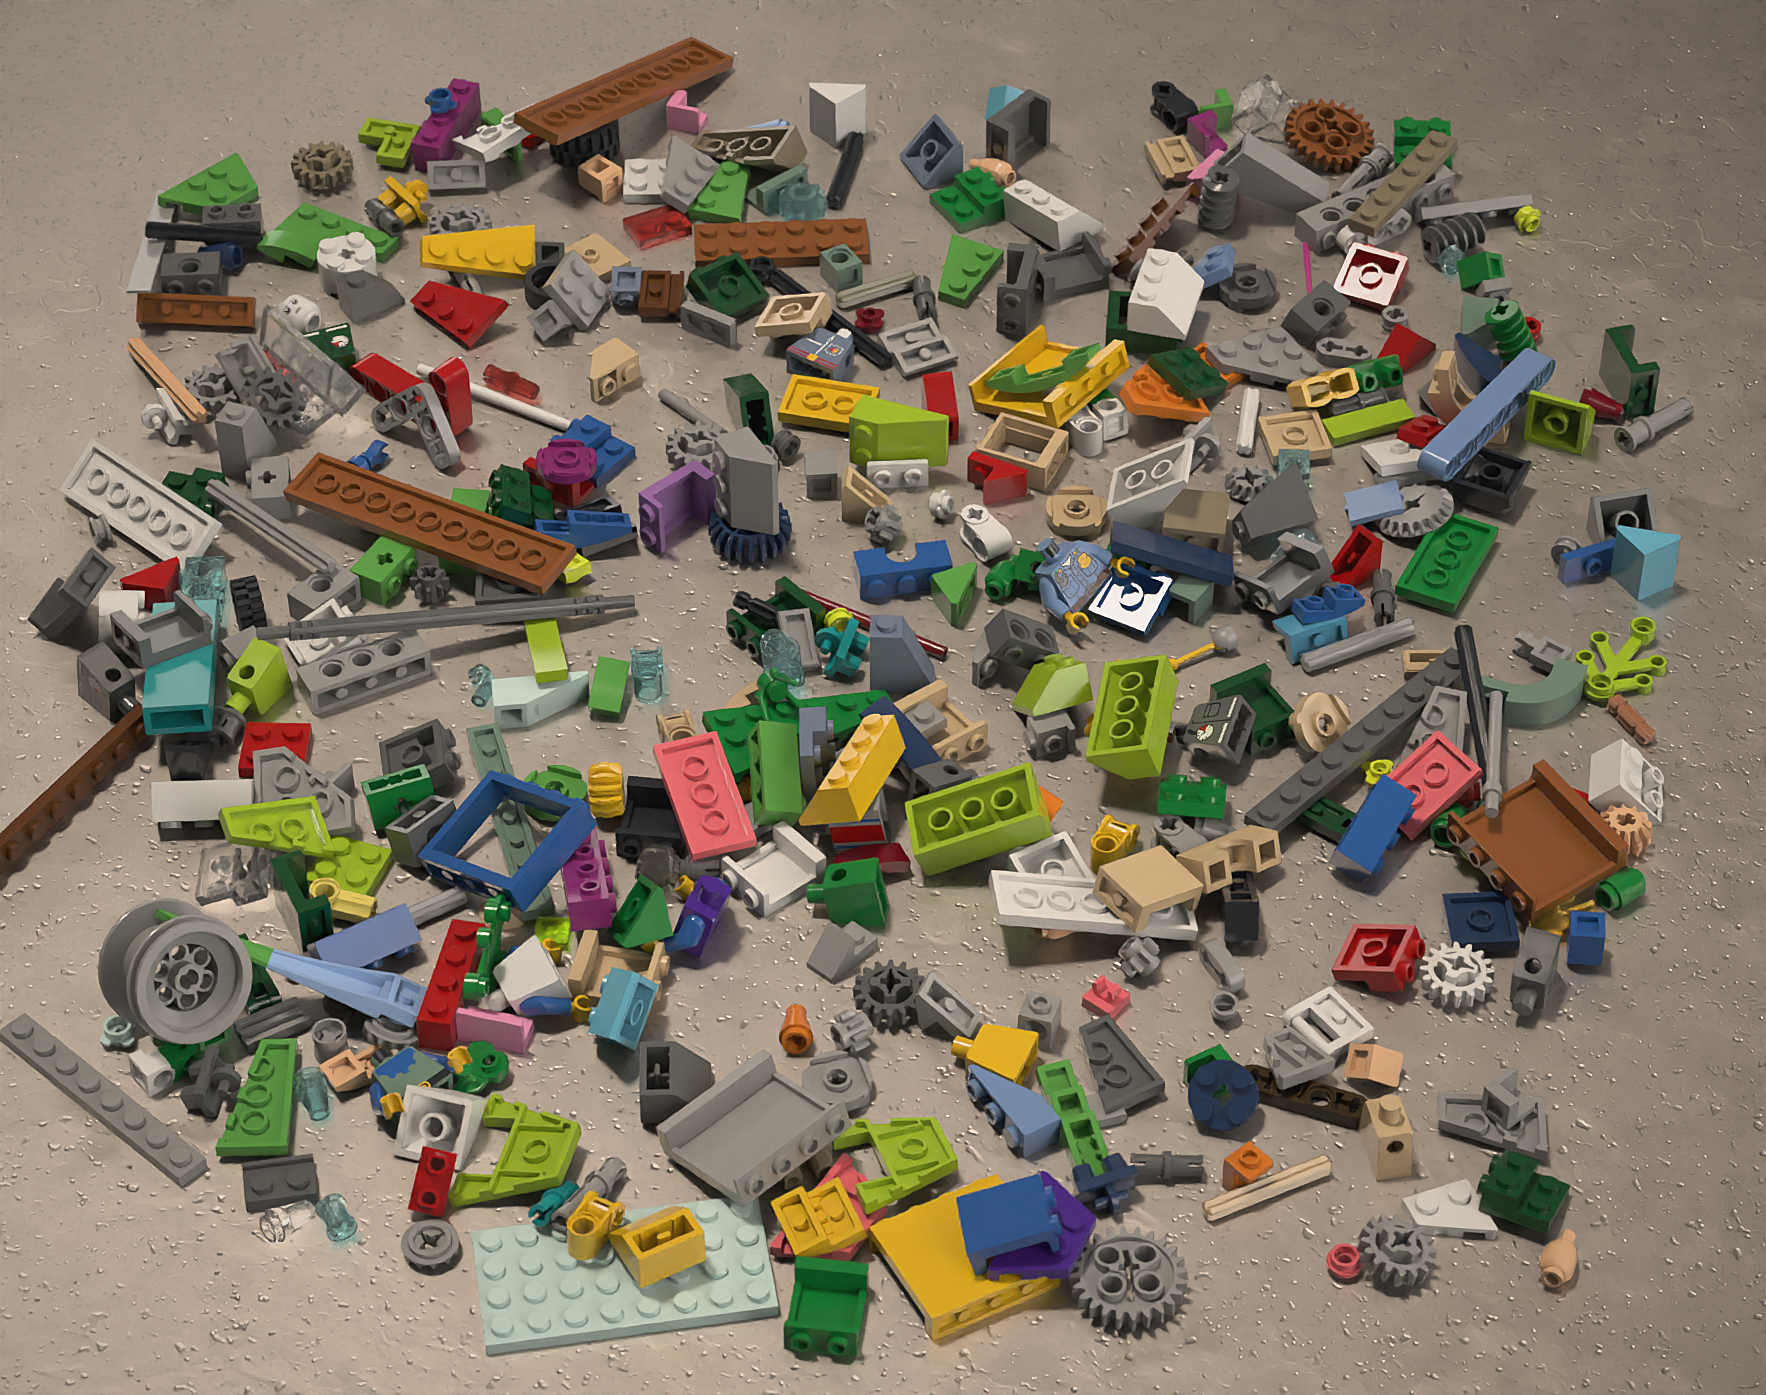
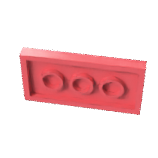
M717 731L653 745L655 761L692 861L756 846V836Z

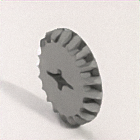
M1415 483L1411 487L1403 486V489L1399 490V492H1402L1404 499L1401 500L1404 513L1375 520V524L1380 531L1394 537H1415L1429 533L1446 523L1453 514L1454 502L1452 495L1448 493L1447 489H1441L1439 485L1430 486L1428 483H1425L1422 486H1418Z

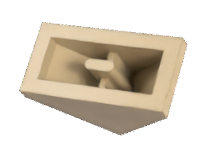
M850 465L845 468L841 488L842 521L865 523L867 513L876 505L883 508L885 503L892 506V500Z

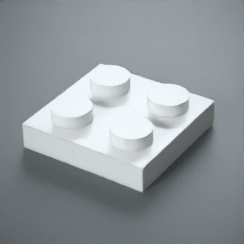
M666 158L625 160L624 204L666 203L660 199L663 177L667 167L665 165Z

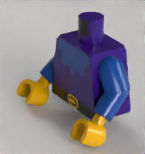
M683 875L678 880L681 886L673 889L677 895L686 901L673 936L666 937L663 941L659 939L642 944L640 947L644 952L654 953L657 941L665 943V950L668 953L683 950L700 958L720 923L731 895V887L718 877L701 875L698 881L694 883L686 875Z

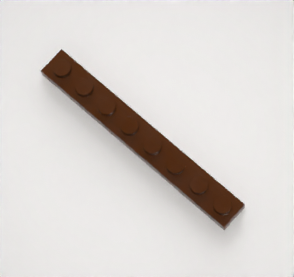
M136 705L0 833V875L11 864L18 861L29 847L36 841H39L47 830L57 821H60L65 813L78 801H81L119 762L125 760L138 744L147 739L149 735H146L142 706Z

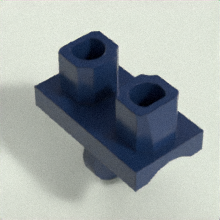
M1118 1152L1102 1159L1101 1166L1104 1174L1094 1176L1090 1164L1087 1163L1073 1167L1070 1175L1073 1185L1072 1195L1082 1205L1092 1202L1095 1210L1106 1207L1110 1215L1119 1214L1120 1202L1129 1200L1128 1190L1135 1187L1134 1177L1138 1176L1135 1164L1128 1166Z

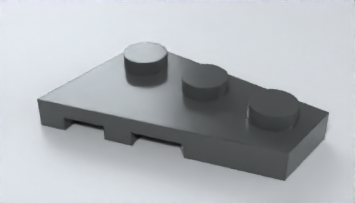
M1109 1014L1079 1027V1039L1105 1114H1109L1122 1107L1127 1109L1165 1091V1081Z

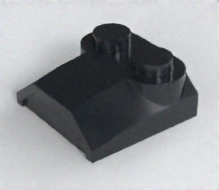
M1482 447L1456 473L1452 480L1451 490L1462 503L1496 514L1507 513L1514 508L1515 497L1532 466V461Z

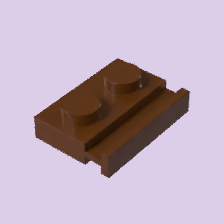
M642 270L638 305L639 316L668 317V313L677 314V317H681L685 283L684 271H680V274H671V271Z

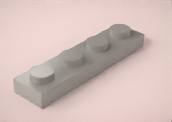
M1532 193L1420 208L1414 211L1415 223L1424 222L1425 227L1433 226L1436 223H1442V219L1454 218L1465 212H1473L1476 215L1480 214V219L1497 217V212L1507 211L1508 215H1516L1524 206L1533 205Z

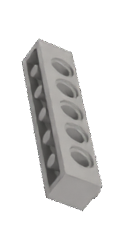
M1442 164L1402 208L1409 214H1413L1414 211L1420 208L1430 207L1453 197L1455 173ZM1388 176L1296 213L1294 236L1302 243L1305 242L1309 250L1314 254L1336 246V237L1344 227L1348 226L1349 218Z

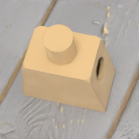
M1387 1094L1381 1098L1365 1101L1358 1131L1376 1182L1411 1176L1413 1132L1401 1098L1393 1094ZM1388 1145L1389 1147L1393 1146V1152L1387 1151Z

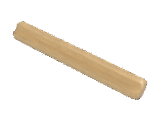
M1325 1155L1317 1156L1203 1201L1202 1212L1208 1221L1216 1220L1327 1176L1331 1173V1163Z

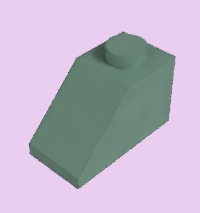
M1463 296L1460 333L1482 347L1493 342L1492 334L1488 330V324L1485 323L1484 316L1491 308L1499 304V299Z

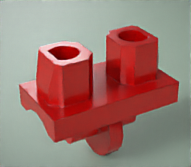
M422 1146L408 1210L443 1217L458 1154Z

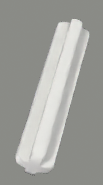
M1248 387L1243 393L1236 451L1239 454L1245 453L1249 455L1253 450L1260 395L1257 388L1251 389Z

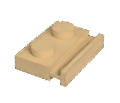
M1184 135L1158 139L1155 144H1150L1149 141L1144 142V152L1162 184H1166V180L1171 179L1174 182L1186 181V177L1200 165Z

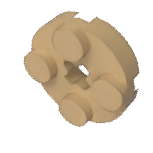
M1076 485L1066 486L1058 489V494L1053 496L1052 499L1051 495L1047 498L1045 507L1046 521L1052 527V532L1057 536H1096L1101 532V527L1107 519V502L1102 495H1100V498L1094 495L1091 488ZM1073 509H1079V512H1073Z
M1323 692L1304 696L1297 703L1294 713L1289 716L1290 728L1294 731L1300 746L1311 758L1316 757L1348 731L1347 725L1351 724L1349 711L1343 701L1333 694L1327 695ZM1320 719H1323L1325 722L1323 725L1324 731L1319 727Z

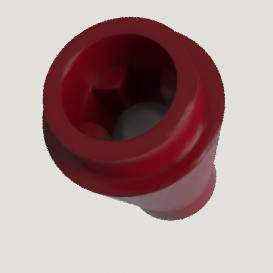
M1584 388L1579 403L1590 405L1595 410V418L1618 421L1623 408L1622 403L1616 402L1594 388L1591 390Z

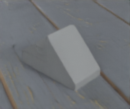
M851 921L843 929L829 922L807 961V968L833 984L878 947V937L854 921Z
M933 971L927 974L915 995L921 1030L938 1022L955 1038L958 1035L970 1039L983 1015Z

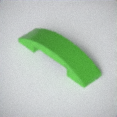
M1095 343L1074 349L1062 360L1063 365L1031 374L1027 373L1024 363L997 371L986 382L988 387L1005 392L1029 393L1046 390L1072 378L1097 355L1101 346L1100 343Z

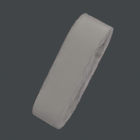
M1323 338L1316 344L1315 357L1317 362L1322 365L1346 368V366L1361 363L1365 360H1372V348L1362 342Z
M1218 938L1210 939L1198 945L1199 958L1204 968L1222 991L1234 993L1245 988L1246 982L1241 967Z

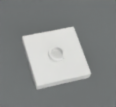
M1396 439L1361 445V456L1382 477L1420 471L1417 468V463L1424 448Z

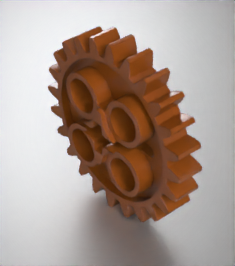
M1320 98L1318 104L1309 99L1307 105L1300 102L1298 108L1293 107L1291 113L1287 115L1283 132L1285 133L1284 140L1289 141L1288 149H1296L1294 156L1303 155V163L1311 160L1313 161V168L1320 164L1323 165L1324 171H1327L1330 166L1336 172H1339L1340 167H1343L1346 171L1350 170L1351 165L1358 168L1359 160L1371 153L1375 138L1372 137L1374 130L1368 129L1369 121H1362L1363 114H1353L1355 108L1346 110L1344 109L1345 103L1343 102L1336 106L1333 99L1330 100L1329 104H1325L1324 100Z

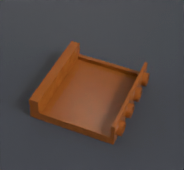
M1544 759L1533 764L1532 777L1502 794L1497 817H1486L1485 804L1462 818H1459L1453 811L1448 813L1446 834L1450 842L1455 846H1459L1467 854L1471 864L1476 868H1480L1489 877L1492 886L1497 890H1501L1510 899L1514 909L1522 912L1530 921L1626 866L1629 845Z

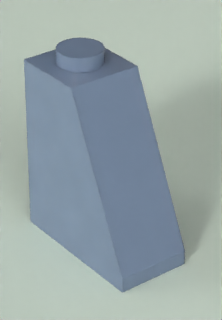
M870 615V691L885 689L887 693L912 694L933 683L934 665L903 615Z

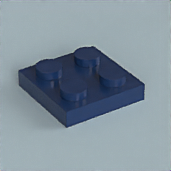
M1502 891L1442 894L1441 906L1450 948H1453L1454 942H1458L1460 948L1463 949L1468 944H1471L1472 952L1480 950H1519L1520 939L1513 906L1510 899Z

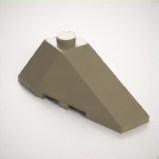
M796 125L700 131L691 144V147L702 154L771 171H788L801 164L808 153Z

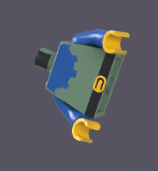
M405 1047L394 1056L384 1048L378 1049L370 1058V1064L374 1067L371 1072L372 1085L369 1088L372 1112L376 1115L385 1116L386 1119L392 1118L398 1126L401 1112L405 1111L403 1101L407 1085L453 1090L452 1072L460 1074L464 1070V1064H471L473 1062L466 1047H456L446 1056L420 1052L414 1047Z

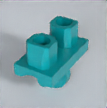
M851 617L845 631L839 633L833 626L820 629L814 639L816 646L822 654L827 655L830 653L823 674L831 678L836 671H839L852 678L858 670L862 659L848 651L860 657L870 640L869 637L856 631L859 624L858 620Z

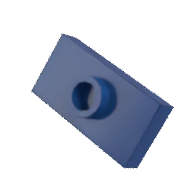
M1616 538L1560 554L1557 578L1562 584L1611 570Z

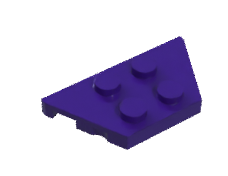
M1042 1170L1040 1176L1045 1187L1052 1186L1057 1202V1207L1051 1209L1053 1215L1058 1214L1063 1230V1235L1057 1237L1060 1250L1053 1252L1049 1242L1044 1241L996 1255L987 1269V1279L999 1280V1274H1021V1280H1032L1040 1277L1068 1279L1096 1227L1097 1217L1048 1172Z

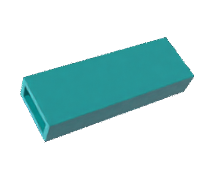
M217 599L195 601L196 605L211 617L213 629L210 630L212 644L146 667L142 704L146 735L212 731L220 638V618ZM175 602L153 603L152 615L174 608Z

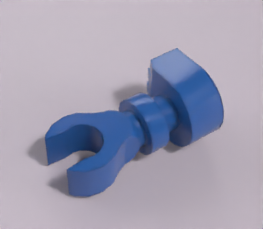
M376 439L371 443L366 452L361 453L359 456L355 455L346 462L370 471L375 464L386 461L389 454L382 452V450L389 444Z

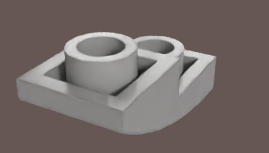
M985 630L979 637L973 652L972 684L975 686H979L986 678H990L998 666L996 658L991 657Z

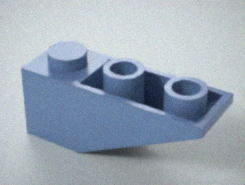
M974 1064L968 1066V1082H966L968 1095L973 1101L979 1102L989 1122L993 1125L996 1124L1000 1128L1007 1144L1011 1148L1015 1147L1023 1158L1060 1142L1061 1119L1042 1095Z

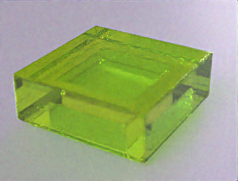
M537 916L534 935H536L542 943L545 939L551 938L556 942V948L560 947L562 951H568L571 933L569 918Z

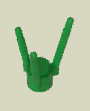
M775 667L763 672L757 680L758 691L755 692L754 696L759 701L763 721H771L766 700L779 702L785 698L798 710L799 708H806L788 690L787 684L795 687L797 686V681L780 673Z

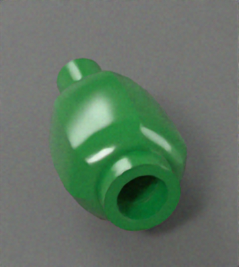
M1012 555L1009 560L998 562L985 576V593L989 598L997 600L1001 597H1007L1014 590L1018 582L1013 579L1018 560L1017 555Z

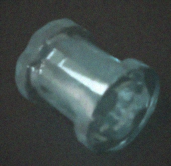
M341 1194L327 1195L315 1206V1212L321 1220H324L327 1226L326 1234L329 1240L333 1242L349 1239L358 1229V1223L353 1216L348 1214L346 1210L347 1202Z

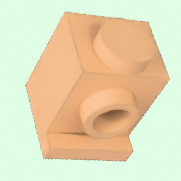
M598 154L578 166L579 185L598 196L599 202L602 204L623 192L622 168Z

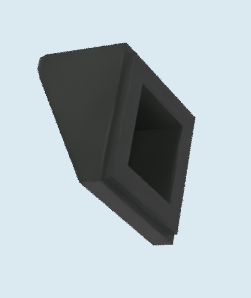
M535 241L536 265L545 262H561L564 258V242Z

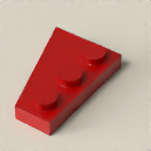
M430 280L409 301L415 309L468 348L509 307L504 299Z

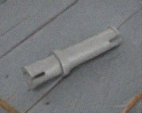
M612 1156L596 1172H590L585 1177L584 1184L552 1214L551 1220H556L553 1222V1225L558 1230L566 1232L568 1218L581 1204L588 1191L593 1190L599 1194L600 1198H605L612 1191L614 1183L626 1174L627 1169L622 1168L625 1163L620 1158Z

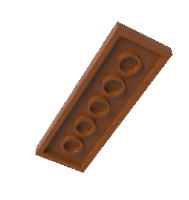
M866 218L695 224V268L700 266L704 268L712 264L718 257L722 255L729 256L735 252H738L747 266L750 265L753 258L759 256L769 257L773 260L776 267L820 265V252L844 243L863 263H869Z

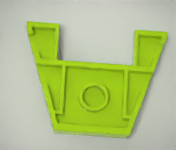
M491 1094L481 1117L485 1127L511 1128L493 1174H457L448 1196L452 1207L561 1186L581 1137L582 1130L578 1122L544 1110L538 1113L529 1110L524 1103L515 1101L512 1104L504 1101L501 1095Z
M936 1117L890 1118L889 1124H871L869 1118L855 1119V1124H852L849 1129L832 1141L834 1151L871 1143L887 1177L856 1184V1195L865 1214L873 1213L958 1170V1158Z

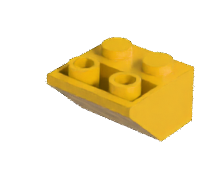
M670 1206L607 1233L609 1241L640 1288L706 1260L705 1232L688 1207Z

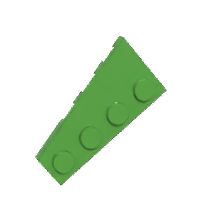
M305 202L274 229L296 233L318 242L326 238L332 239L339 236H348L353 232H360L365 236L366 240L372 243L375 248L376 262L381 263L399 248L397 237Z
M297 1039L261 1040L247 1072L248 1079L237 1095L235 1109L232 1114H229L225 1123V1132L222 1138L218 1139L215 1146L216 1156L288 1155L298 1053Z

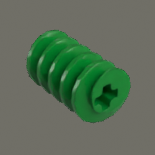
M1503 301L1485 314V323L1488 324V330L1492 334V339L1496 343V349L1500 352V358L1504 362H1512L1526 348L1538 351L1518 301Z

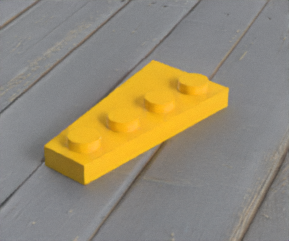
M535 225L422 236L419 241L421 268L524 280V276L529 269L536 266Z

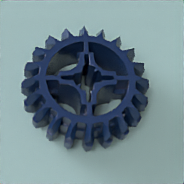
M779 503V533L775 535L731 527L724 517H720L717 514L716 510L711 513L708 525V535L710 536L712 548L717 550L718 555H725L727 561L737 559L738 564H741L743 561H749L752 565L753 561L759 560L764 563L766 558L775 559L777 553H784V548L789 545L792 532V523L790 522L788 510L783 508L782 503Z

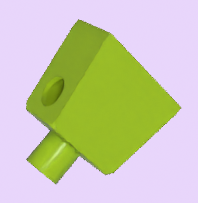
M257 637L252 639L227 676V683L232 696L224 707L233 708L241 714L247 710L257 716H261L293 686L281 648L266 641L258 640Z

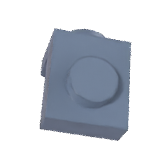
M612 266L611 303H617L620 306H631L634 303L639 304L642 267Z

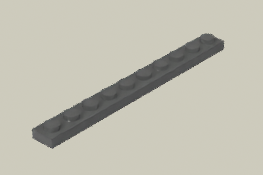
M1452 647L1447 649L1250 809L1244 816V824L1276 830L1279 833L1419 718L1435 686L1454 689L1463 682L1457 650Z

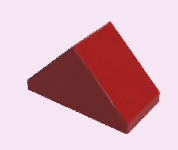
M1396 323L1377 358L1393 354L1398 355L1402 373H1405L1434 351L1436 344Z
M1358 523L1331 563L1335 571L1329 576L1333 583L1349 584L1356 588L1372 579V573L1376 569H1379L1380 574L1383 541Z
M177 556L119 579L121 590L145 591L144 609L153 610V603L174 602L173 592L178 591L183 583L180 561Z

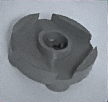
M1237 263L1233 266L1232 276L1218 282L1217 290L1221 299L1228 303L1229 309L1242 311L1244 309L1272 305L1276 294L1277 281L1275 275L1267 268H1265L1264 272L1256 269V264Z

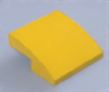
M839 1177L807 1193L803 1186H800L770 1201L796 1256L813 1257L826 1254L868 1237Z

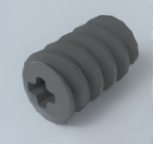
M1215 165L1208 169V174L1202 180L1203 186L1199 199L1197 221L1205 228L1222 229L1231 224L1233 220L1240 180L1238 173L1234 169L1224 165Z
M1465 212L1442 223L1426 227L1421 233L1423 253L1430 263L1435 264L1439 259L1445 260L1448 256L1457 255L1458 251L1463 253L1468 248L1474 249L1477 247V243L1484 244L1486 239L1485 228L1482 220L1473 212Z

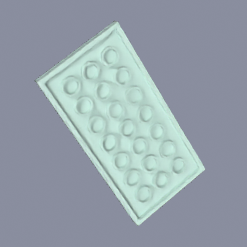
M730 1197L625 1211L624 1219L619 1228L670 1206L688 1207L705 1232V1261L643 1288L639 1287L609 1239L592 1259L578 1260L570 1256L567 1245V1231L558 1230L553 1225V1222L556 1220L550 1221L543 1227L530 1223L471 1231L486 1355L778 1316L779 1306L758 1197L745 1207Z

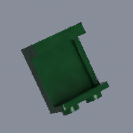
M1632 324L1605 329L1599 376L1613 400L1623 404L1621 414L1625 420L1634 419L1639 416H1650L1654 413L1660 367L1656 361L1638 364L1632 354L1635 328Z
M786 576L775 581V596L765 602L778 607V611L809 608L815 637L817 632L825 626L826 608ZM733 608L726 611V631L729 637L748 649L753 657H757L768 666L784 656L779 628L774 626L775 623H768L747 612L741 615Z
M1266 663L1210 685L1209 702L1241 695L1257 714L1244 748L1250 755L1268 750L1277 744L1296 738L1294 731L1289 726V716L1295 710L1271 685L1272 670Z
M296 850L269 860L276 907L300 953L303 954L308 951L306 946L333 935L334 929L331 906L326 894L310 898L304 854L302 850Z

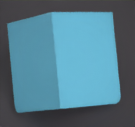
M1008 85L989 88L985 120L1024 93V91Z

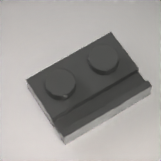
M313 1153L241 1163L246 1212L318 1202Z

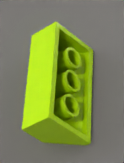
M1166 654L1105 662L1085 755L1088 762L1129 780L1160 776L1178 685V679Z
M1030 762L904 802L913 854L926 876L1053 836L1048 810Z

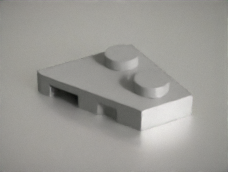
M1288 1027L1264 1035L1263 1050L1277 1085L1281 1090L1334 1072L1335 1059L1294 1028Z

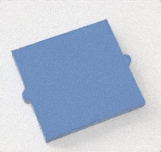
M1397 480L1344 493L1347 504L1344 509L1345 513L1349 514L1351 526L1404 513L1401 501L1404 499L1402 492H1399Z

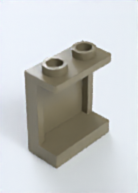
M1183 489L1165 509L1162 535L1223 553L1230 494Z

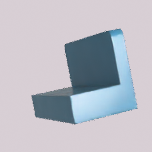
M1295 614L1273 621V627L1285 637L1286 659L1292 664L1300 662L1302 655L1348 638L1345 616L1322 622L1302 623Z

